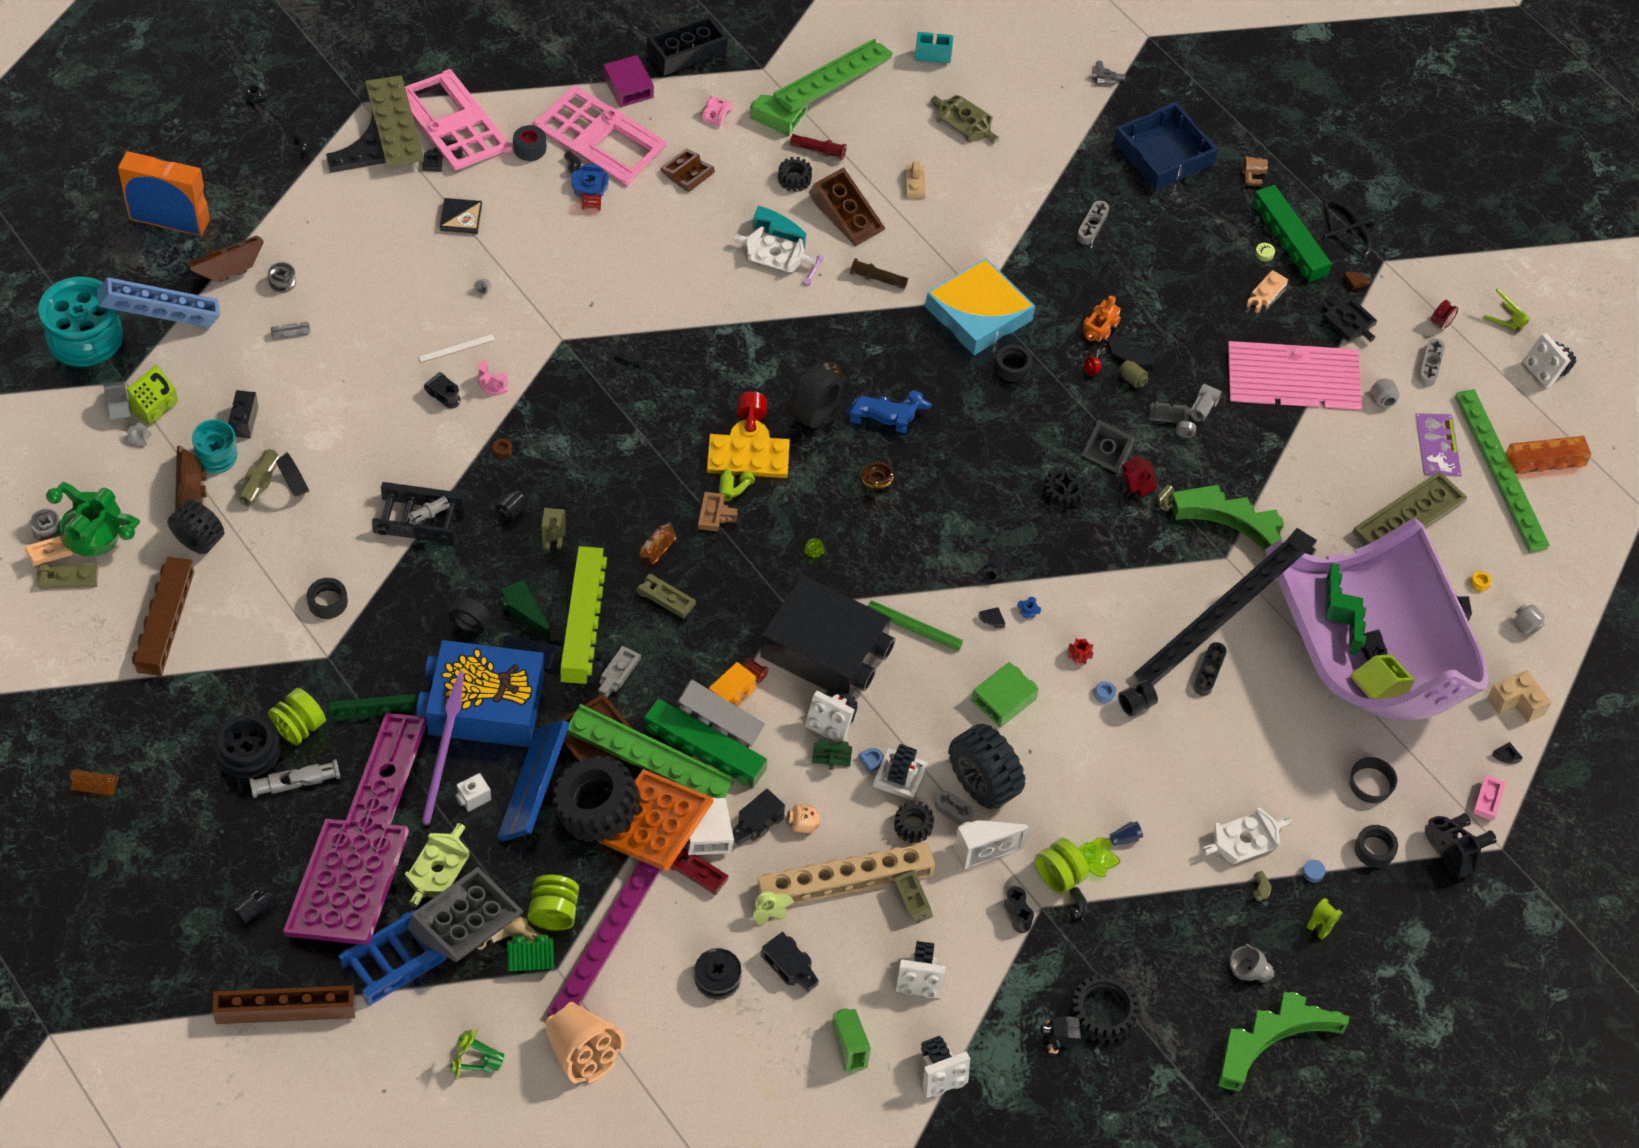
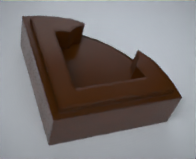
M1345 272L1343 276L1352 290L1367 286L1370 283V280L1365 275L1358 272Z

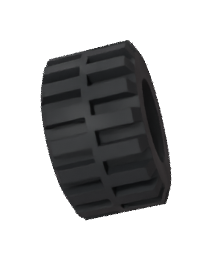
M190 499L185 500L171 514L167 521L168 527L176 539L188 549L199 554H207L225 534L224 527L218 517L203 504Z

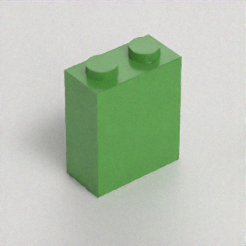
M1008 662L973 689L971 701L1001 728L1037 699L1039 689L1032 680L1023 675L1018 667Z

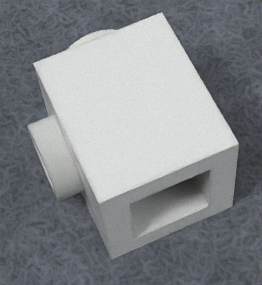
M479 773L457 784V794L455 796L460 806L464 805L469 812L490 801L491 791Z

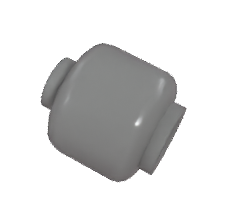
M1379 379L1371 388L1376 404L1381 407H1391L1399 399V391L1391 379Z
M1523 604L1515 611L1517 615L1514 618V623L1524 634L1531 633L1533 635L1545 625L1543 623L1545 616L1533 604L1527 607Z

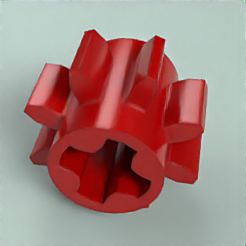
M1075 638L1074 644H1069L1068 650L1070 652L1068 658H1072L1075 664H1086L1088 658H1093V644H1089L1087 639L1078 640Z

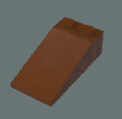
M844 167L814 183L808 192L819 209L855 246L885 230V226Z

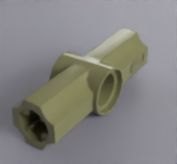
M264 450L256 465L248 469L245 482L236 495L237 500L242 505L247 507L253 505L262 489L266 490L269 487L272 473L277 467L276 460L280 458V455L274 450Z

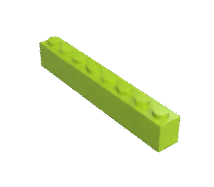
M582 546L578 548L561 663V682L587 684V676L592 675L593 663L589 662L594 660L595 647H592V644H596L597 632H594V629H598L599 616H596V614H600L601 601H598V599H602L603 586H600V584H604L605 572L602 569H606L607 557H603V548Z

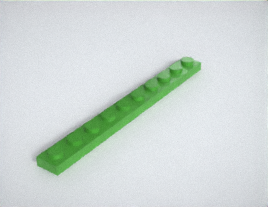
M1475 389L1457 392L1455 395L1457 403L1529 553L1548 549L1550 544Z

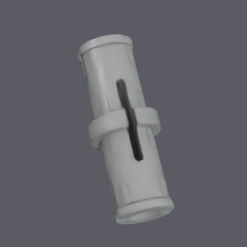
M443 496L432 503L423 504L420 509L408 513V518L413 517L414 519H411L410 522L416 525L427 518H434L435 514L448 509L450 505L449 503L443 504L448 501Z

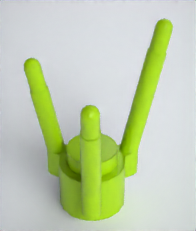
M1497 288L1496 292L1506 301H1503L1502 305L1513 313L1510 319L1512 323L1488 315H1484V318L1508 326L1513 330L1517 328L1523 330L1530 317Z

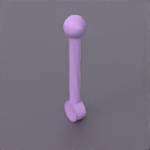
M822 255L816 257L817 261L808 278L804 279L805 286L811 285L812 276L819 263L824 260Z

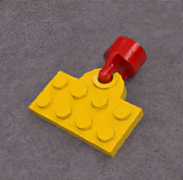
M754 391L740 394L737 399V416L742 421L732 428L730 435L710 434L707 473L723 474L724 469H730L732 475L751 472L753 476L787 478L790 439L770 438L766 426L759 422L766 417L767 398L763 394Z

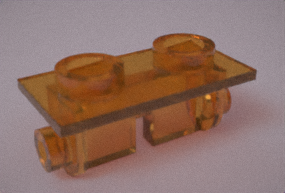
M670 522L667 525L659 526L651 536L653 541L648 540L640 548L639 555L642 558L649 557L651 564H654L677 538Z
M80 769L72 770L70 779L73 780L70 790L113 796L119 776L81 771Z

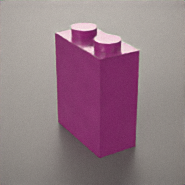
M638 55L603 65L604 79L619 107L654 98V84Z

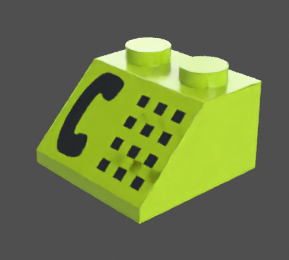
M156 364L127 388L132 414L149 426L159 420L167 410L173 408L178 402L175 387Z

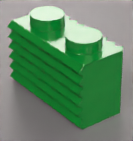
M537 935L535 939L526 940L525 936H514L512 940H508V971L554 969L553 938L548 939V935Z

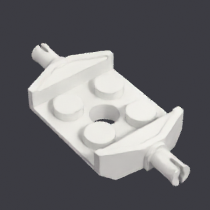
M760 227L748 237L736 234L734 242L745 244L748 260L786 272H794L803 262L812 265L816 263V257L808 256L804 253L802 239H799L797 243L764 233V227ZM777 252L779 254L777 256H773L770 253Z
M1259 807L1253 814L1222 825L1219 822L1216 823L1214 827V843L1202 847V851L1205 856L1217 851L1227 862L1232 864L1239 863L1277 849L1280 844L1279 829L1291 825V819H1289V816L1274 820L1273 817ZM1247 836L1251 842L1245 843L1241 841L1240 837Z

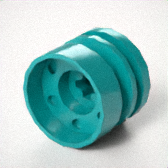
M216 419L207 420L197 425L192 434L194 456L201 460L203 469H206L208 473L218 474L232 468L237 461L238 455L234 429L228 423Z

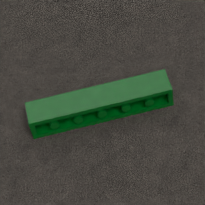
M1272 185L1257 190L1252 203L1254 209L1260 213L1263 221L1270 227L1272 234L1277 237L1282 248L1287 251L1292 262L1297 265L1301 275L1308 282L1328 276L1332 263L1278 188Z
M660 699L655 702L644 717V728L650 734L660 736L668 744L678 746L686 754L699 758L704 764L712 765L719 769V771L734 777L742 785L754 788L767 770V758Z

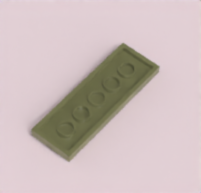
M402 75L365 81L386 166L424 161Z
M1438 471L1354 527L1353 533L1368 545L1412 518H1416L1423 523L1426 529L1463 504L1467 496Z

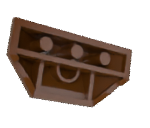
M256 235L185 264L193 272L214 281L223 282L228 280L229 276L244 274L247 272V269L252 268L264 242L262 238Z
M181 445L177 446L175 510L185 500L190 499L203 504V498H207L206 485L203 486V481H207V470L203 469L201 460Z

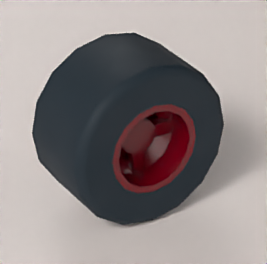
M533 125L518 128L513 135L515 155L525 161H534L543 157L547 149L545 132Z

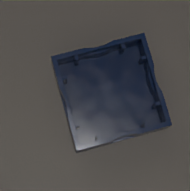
M1177 102L1157 109L1147 116L1136 118L1116 127L1115 145L1154 190H1158L1215 164L1218 148L1204 132L1195 126L1189 115Z

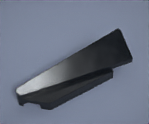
M520 635V638L504 637L503 648L544 653V667L561 673L565 642L529 635ZM594 656V660L589 662L593 663L592 675L587 676V683L599 686L607 658Z

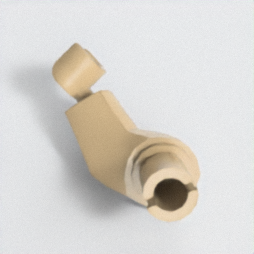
M519 916L488 940L494 943L505 937L515 935L525 936L526 940L535 939V936L541 934L528 925L526 918ZM486 940L483 944L479 945L477 949L480 950L485 948L488 940Z

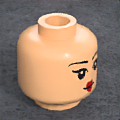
M796 804L792 810L788 811L786 821L790 823L792 831L810 834L819 826L820 813L812 805Z

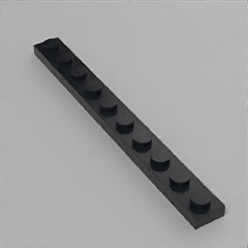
M1288 538L1133 673L1140 682L1147 680L1154 686L1302 557L1304 551L1292 539Z

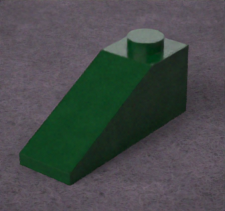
M523 580L502 588L501 598H499L502 609H506L512 618L542 638L551 639L550 626L525 581Z

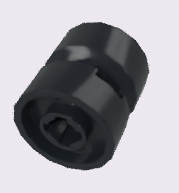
M1143 680L1135 684L1133 688L1129 687L1118 693L1119 703L1123 711L1131 717L1142 712L1143 708L1148 709L1158 703L1156 690L1147 680Z

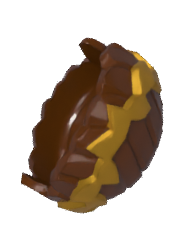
M882 462L870 463L862 471V482L871 489H883L890 486L893 481L892 468Z

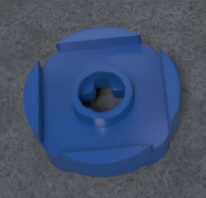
M593 164L583 165L581 169L573 171L571 186L574 194L588 198H601L609 186L607 172L605 173L600 166Z

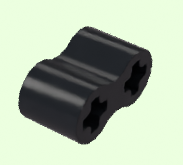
M1018 886L1009 888L1004 907L1012 916L1013 929L1019 933H1026L1031 929L1034 912L1026 903V892L1024 889Z

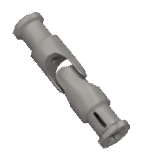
M333 760L332 763L324 765L314 764L300 770L293 769L269 774L268 777L257 780L251 778L250 784L253 797L256 798L257 795L268 792L274 794L298 788L302 785L322 783L326 779L335 777L340 779L337 760ZM289 775L291 785L281 783V780Z

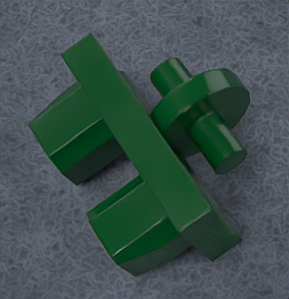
M818 739L817 743H814L812 763L829 765V770H833L834 765L850 767L852 746H849L847 741H840L837 745L829 744L826 739Z

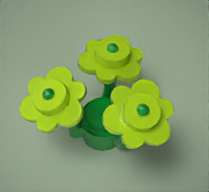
M479 1028L474 1033L471 1029L469 1031L465 1030L457 1040L458 1055L456 1059H452L450 1064L451 1073H455V1080H458L460 1069L491 1073L492 1069L498 1071L503 1063L504 1053L475 1039ZM469 1046L482 1052L481 1063H484V1066L461 1064V1054L467 1052Z

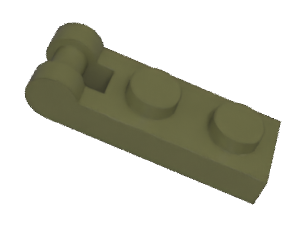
M41 564L38 566L39 577L37 578L36 585L39 588L97 587V565L49 566Z
M648 574L644 579L645 582L636 588L640 596L651 599L683 619L695 606L696 600L652 574Z

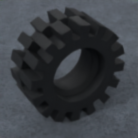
M790 157V160L786 158L784 162L780 163L778 180L779 184H782V188L787 187L788 191L793 189V192H797V189L803 191V188L807 189L808 185L810 186L812 167L809 162L806 163L805 159L800 161V157H797L796 160H794V157ZM796 172V173H799V174H801V175H800V176H791V175H789V173Z
M907 801L904 803V807L902 805L899 806L895 815L894 829L895 832L898 831L897 835L899 837L903 835L902 840L906 841L909 838V843H913L914 839H916L917 843H920L921 838L925 841L927 836L931 835L934 815L932 816L933 811L931 809L928 810V805L925 804L922 807V802L920 801L918 805L915 804V801H911V805H909ZM908 817H917L922 820V825L920 827H911L906 823V819Z

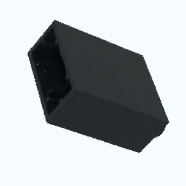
M802 575L763 632L760 657L826 691L831 690L833 692V689H837V692H840V690H843L844 694L848 692L851 697L857 688L863 691L868 689L876 672V669L871 667L877 657L884 661L888 658L896 638L889 635L891 617Z

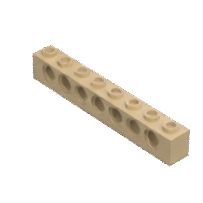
M914 843L908 847H894L889 851H874L868 855L850 856L839 861L830 860L819 865L809 864L800 869L790 868L780 873H765L758 877L757 889L759 895L764 892H772L775 895L788 894L794 900L792 904L895 884V877L915 870L918 879L933 876L935 863L928 843ZM905 860H911L913 863H907ZM884 864H890L892 867H885ZM868 868V869H870L871 871H870V872H866V871H864V870H862V869ZM841 873H848L850 875L843 876ZM826 877L829 880H821L820 878ZM804 881V882H806V883H808V884L802 885V884H799L798 882ZM777 886H785L786 888L779 889Z

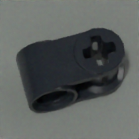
M438 372L424 384L426 392L445 407L452 409L460 405L461 399L458 395V385L448 379L443 373Z
M1379 629L1363 633V636H1366V642L1361 650L1367 661L1376 655L1388 654Z

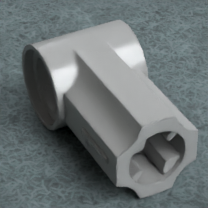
M1203 384L1198 393L1197 400L1190 411L1193 419L1198 422L1205 421L1212 407L1217 405L1222 391Z

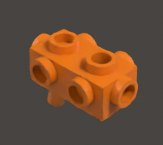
M1109 296L1107 301L1103 300L1100 305H1096L1092 316L1084 320L1082 325L1084 328L1083 334H1085L1089 341L1096 340L1100 342L1102 338L1106 340L1111 333L1110 328L1112 326L1116 327L1119 324L1121 308L1114 304L1116 301L1114 296Z

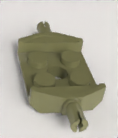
M936 95L932 97L931 102L939 106L937 122L939 123L941 120H944L968 136L967 142L971 143L984 137L994 143L999 140V136L991 132L993 116L960 95H954L947 100H941Z

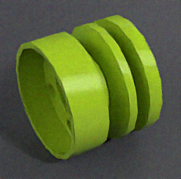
M296 688L285 697V703L279 702L276 704V708L273 707L267 712L271 723L279 734L295 746L300 744L302 739H306L309 736L308 730L314 732L326 722V717L320 706L301 688Z
M542 875L537 877L533 881L528 920L533 925L546 930L557 931L571 928L575 921V905L578 901L579 885L570 878L560 875Z

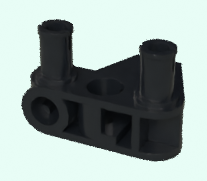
M1466 813L1452 819L1445 816L1432 817L1425 826V834L1428 840L1439 848L1446 870L1457 879L1475 872L1481 849L1497 842V840H1493L1497 839L1494 832L1489 830L1479 836H1474L1463 829L1471 825V820Z

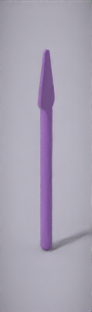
M463 671L459 672L445 706L447 717L422 818V824L425 826L431 822L455 716L461 710Z

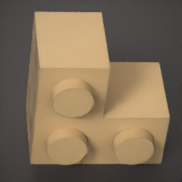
M1528 670L1494 684L1487 697L1498 714L1517 707L1527 723L1544 716L1551 704L1549 698Z

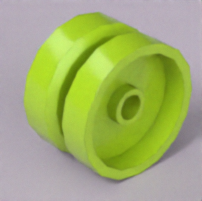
M1066 838L1058 839L1050 845V848L1043 849L1035 855L1034 861L1039 875L1045 884L1057 894L1063 895L1074 887V884L1081 883L1089 876V867L1084 856Z

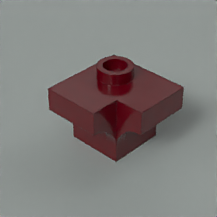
M1136 456L1121 465L1127 491L1131 493L1136 491L1138 496L1143 497L1157 489L1151 462Z

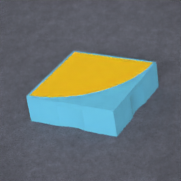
M987 258L982 259L929 290L925 307L942 324L947 326L973 355L991 346L1002 336L1012 333L1031 322L1035 305Z

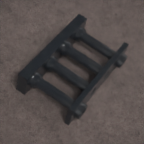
M382 482L381 496L382 500H386L381 519H372L373 533L434 541L441 544L455 543L454 529H450L454 511H463V493ZM443 496L448 500L443 503H449L450 507L446 509L442 528L430 526L431 519L429 518L423 520L421 525L410 523L411 518H408V513L413 511L414 505L423 506V504L432 503ZM394 502L406 503L401 522L389 520Z

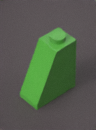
M760 95L756 101L754 100L751 103L752 120L790 136L806 115L808 105L806 104L791 113L778 103L779 100L777 98L773 99L771 95Z
M840 1009L833 1013L832 1025L845 1072L868 1068L871 1047L856 1009Z

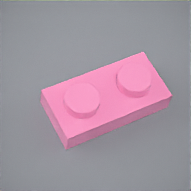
M1485 775L1473 814L1494 820L1506 782Z

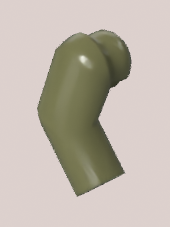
M1166 485L1156 496L1158 506L1163 511H1168L1173 506V502L1170 503L1169 499L1174 492V488L1171 485Z
M1258 871L1254 874V878L1259 886L1258 890L1253 892V896L1257 901L1261 902L1269 897L1272 888L1264 872Z

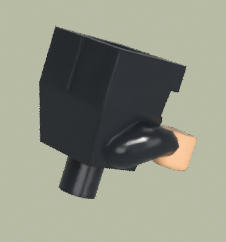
M1067 1016L1053 1017L1047 1020L1045 1025H1041L1040 1033L1047 1034L1048 1042L1052 1043L1048 1045V1049H1050L1048 1053L1057 1054L1061 1046L1072 1048L1081 1039L1079 1018Z

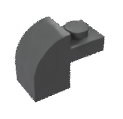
M124 381L104 384L110 419L130 417L131 412Z

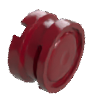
M1444 300L1436 308L1430 321L1434 324H1439V327L1445 330L1456 318L1459 308L1455 305L1452 306L1448 300Z

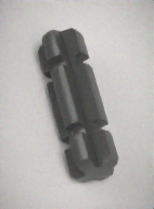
M301 322L300 325L297 323L282 325V328H279V326L271 327V335L274 339L281 338V335L288 337L299 335L301 332L302 334L310 333L308 322Z

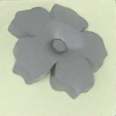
M137 422L135 426L128 427L126 431L129 434L127 437L128 443L132 446L136 443L137 446L144 447L147 445L145 439L148 440L152 434L150 430H145L146 426L142 422Z

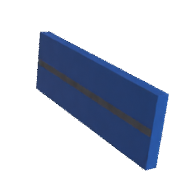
M565 720L536 728L497 836L502 842L531 834L569 727V723Z

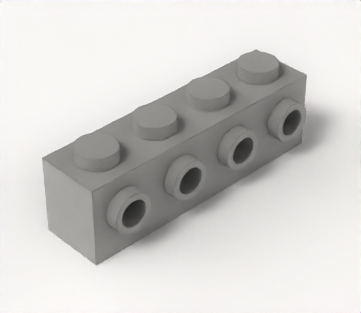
M692 679L688 682L676 702L680 705L679 709L689 715L691 712L699 716L697 720L707 726L711 723L717 727L716 731L725 736L731 735L735 738L734 741L745 747L746 745L750 747L754 744L765 725L759 719Z

